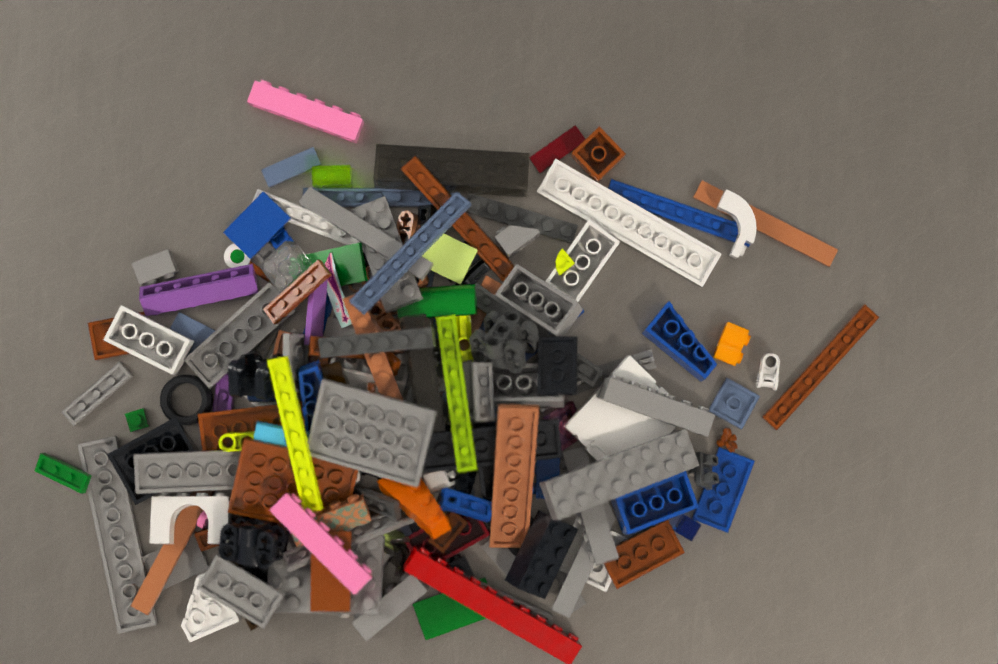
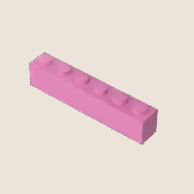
M261 80V82L254 81L247 100L250 106L357 143L364 124L361 115L354 112L347 114L343 112L342 108L334 105L332 108L325 106V102L318 99L314 101L308 100L307 96L301 93L291 94L289 89L281 86L277 89L265 80Z
M286 493L269 511L356 595L373 578L370 574L372 570L365 563L361 565L356 560L358 556L350 549L347 551L342 546L344 542L335 535L333 537L328 533L329 527L322 521L318 523L314 519L316 516L314 512L308 507L304 509L300 505L302 501L294 493L292 495Z

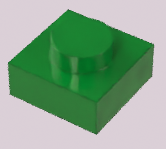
M145 408L125 414L130 432L150 427Z

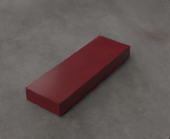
M575 125L529 157V160L539 174L552 166L555 159L561 160L575 150L585 138Z

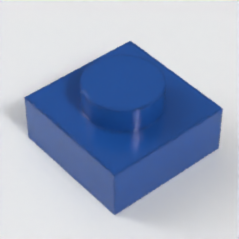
M283 227L270 242L275 250L281 253L294 240Z

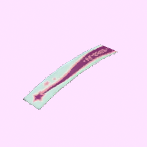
M330 253L325 262V266L332 274L328 278L327 293L341 328L351 325L352 322L342 300L345 297L336 272L333 254Z

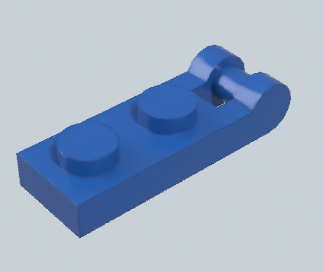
M449 488L441 489L440 496H442V499L439 501V506L443 511L455 512L484 522L491 520V501ZM449 499H454V503L449 502Z

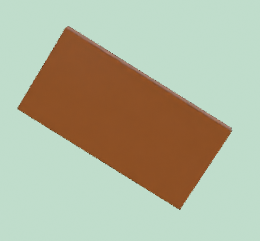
M665 520L616 544L615 547L619 559L605 563L604 566L616 589H619L685 552L669 521Z
M328 531L333 537L336 535L344 542L342 546L347 551L349 549L352 550V531ZM311 552L310 612H350L351 591Z

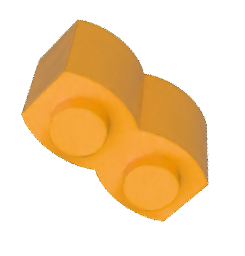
M726 322L712 358L735 366L736 363L740 364L744 353H741L744 345H748L751 335H748L750 330Z

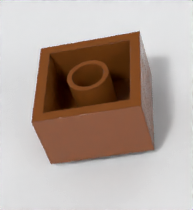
M600 126L571 153V157L597 183L626 155Z

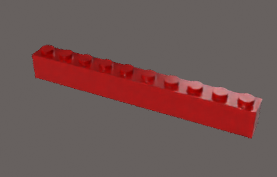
M414 547L403 565L405 572L562 662L572 664L582 648L581 643L578 641L579 637L571 632L569 634L562 631L563 628L555 623L550 625L546 622L547 619L540 614H536V616L531 614V610L522 604L517 606L509 596L504 595L502 597L498 595V591L489 585L484 587L476 577L471 576L469 578L465 576V572L456 566L454 568L448 566V562L443 558L437 557L436 559L432 557L429 550L423 547L420 549Z

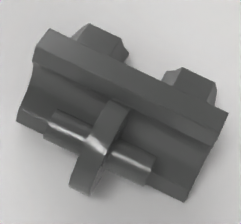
M697 452L696 457L699 466L690 469L689 476L694 477L697 487L713 490L712 485L719 483L718 474L712 472V467L718 465V457L713 454Z

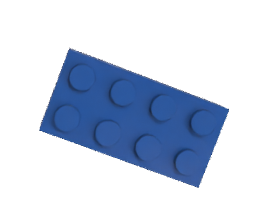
M686 471L610 500L621 532L626 535L699 508Z

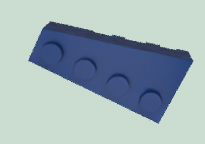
M670 301L664 305L642 332L645 337L700 382L705 380L717 365L705 347L697 340L693 331L685 324L680 314L675 311Z
M319 360L302 365L299 369L304 427L307 432L311 430L321 382L324 379Z

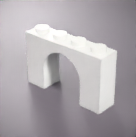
M158 493V496H152L150 544H174V528L177 515L186 507L199 506L208 517V544L219 545L221 528L232 522V514L227 513L231 497L227 496V493H216L215 496H208V493H196V496H189V493H177V496H170V493Z

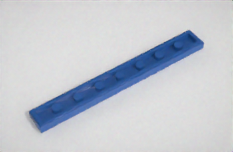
M613 179L609 183L608 189L654 215L734 243L737 239L738 226L734 221Z

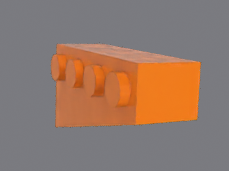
M386 478L377 481L382 494L398 500L400 509L433 539L451 530L447 517L422 479H420L418 487Z

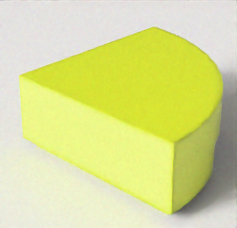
M563 248L558 253L555 262L556 270L560 276L575 264Z

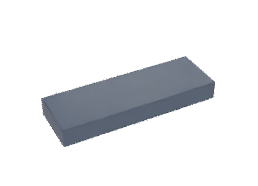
M314 147L261 169L268 187L271 188L321 166V162Z

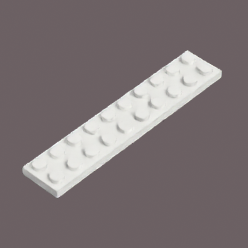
M557 159L554 160L537 190V193L580 218L592 221L610 235L701 287L705 284L721 256L720 252Z

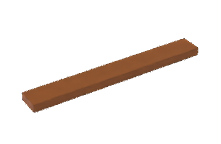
M416 155L401 167L405 175L437 210L452 196ZM465 211L452 225L453 228L471 247L478 250L477 254L504 282L515 265Z
M863 305L762 418L775 430H778L879 319V316L869 307Z

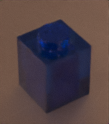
M682 514L673 530L692 542L701 524Z

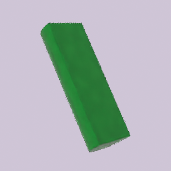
M476 284L419 287L423 299L397 309L398 319L477 315Z

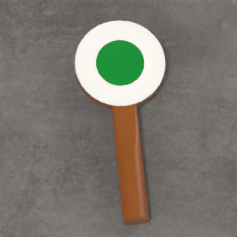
M235 244L228 246L225 250L224 260L228 267L234 268L253 264L255 273L268 283L270 282L274 287L278 284L279 280L251 262V259Z

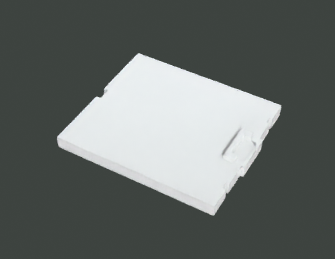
M627 355L608 376L612 377V374L623 378V382L628 384L630 381L641 384L640 388L645 390L647 387L658 390L657 394L664 396V393L669 394L663 387L657 386L655 384L657 381L630 355ZM602 384L564 425L573 436L576 435L575 438L585 446L584 449L596 461L667 435L676 428V426L597 399Z

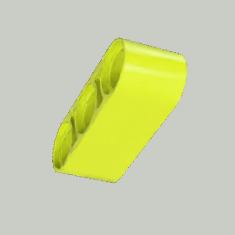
M255 431L225 433L219 439V447L227 452L241 451L243 438L250 436L253 439ZM225 437L232 438L233 446L226 447L223 444V439Z

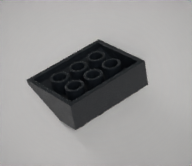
M175 417L110 452L107 456L134 504L137 505L157 493L136 494L134 454L199 450L180 421Z

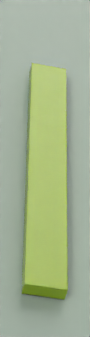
M456 316L436 317L457 473L476 471L477 464Z

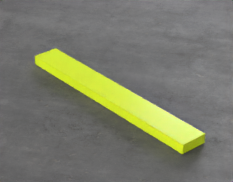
M284 356L269 359L267 362L299 498L302 501L301 506L304 509L308 507L313 512L322 510L323 504L289 358Z

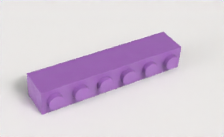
M253 264L142 286L139 290V300L145 316L158 315L160 313L257 294L259 292L258 279Z

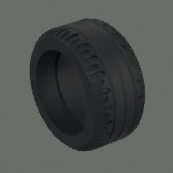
M184 374L173 377L164 385L160 395V406L164 415L169 420L177 417L182 425L199 423L198 414L210 412L213 404L211 389L199 377ZM185 383L196 386L202 396L199 410L191 416L179 415L172 406L174 390L179 385Z

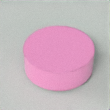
M204 510L196 523L201 529H205L208 526V517Z

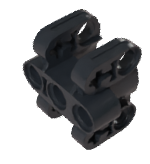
M250 351L241 355L237 360H231L228 366L230 396H254L263 400L276 398L267 362L269 359H263L257 351ZM277 353L269 359L283 357V354Z
M241 516L234 522H230L221 528L219 555L226 561L230 560L238 564L258 566L266 569L275 561L283 558L282 553L287 551L289 530L282 523L272 525L271 521ZM279 529L282 535L279 536L275 531ZM225 546L232 548V556L225 553ZM277 547L281 550L279 557L276 556ZM261 558L264 559V560H266V561L269 560V563H268V564L263 563L262 560H261Z

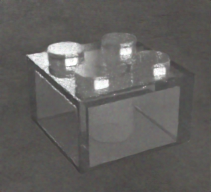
M285 241L259 267L280 294L313 264L296 242Z

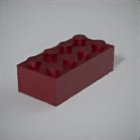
M459 514L468 523L444 553L428 541L431 536L422 528L404 537L403 540L410 553L414 547L419 549L423 547L431 552L432 557L436 559L441 557L447 560L490 536V532L484 521Z

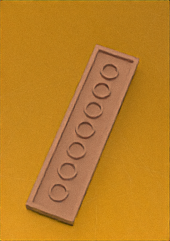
M498 404L489 548H520L529 531L539 416L538 405Z

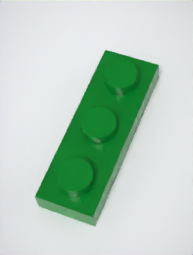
M40 453L34 470L81 494L86 493L92 476L46 453Z

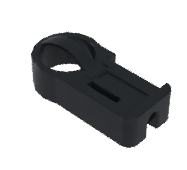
M480 260L467 272L461 285L476 284L491 268L485 261Z

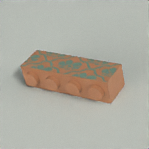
M358 494L351 495L345 501H334L328 507L314 511L316 515L314 519L318 523L321 521L329 527V531H345L371 522V514L363 494L359 496ZM291 532L296 546H303L304 544Z

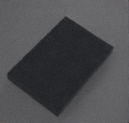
M577 336L539 337L538 396L577 395Z

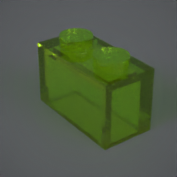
M351 165L312 166V186L314 188L353 187Z

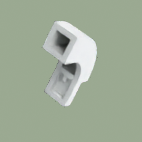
M726 189L716 209L729 214L737 223V239L729 254L730 257L737 259L739 255L743 256L747 248L744 244L751 245L755 240L756 219L749 204L736 193Z

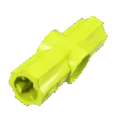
M471 315L456 316L459 342L463 339L469 342L467 350L460 349L462 362L471 359L473 362L469 341L472 335Z

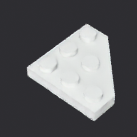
M206 572L196 577L195 586L181 624L189 642L239 622L242 619L240 614L197 589Z

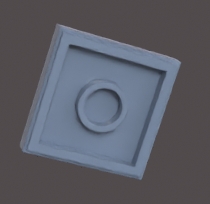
M726 377L709 407V412L742 430L760 396Z

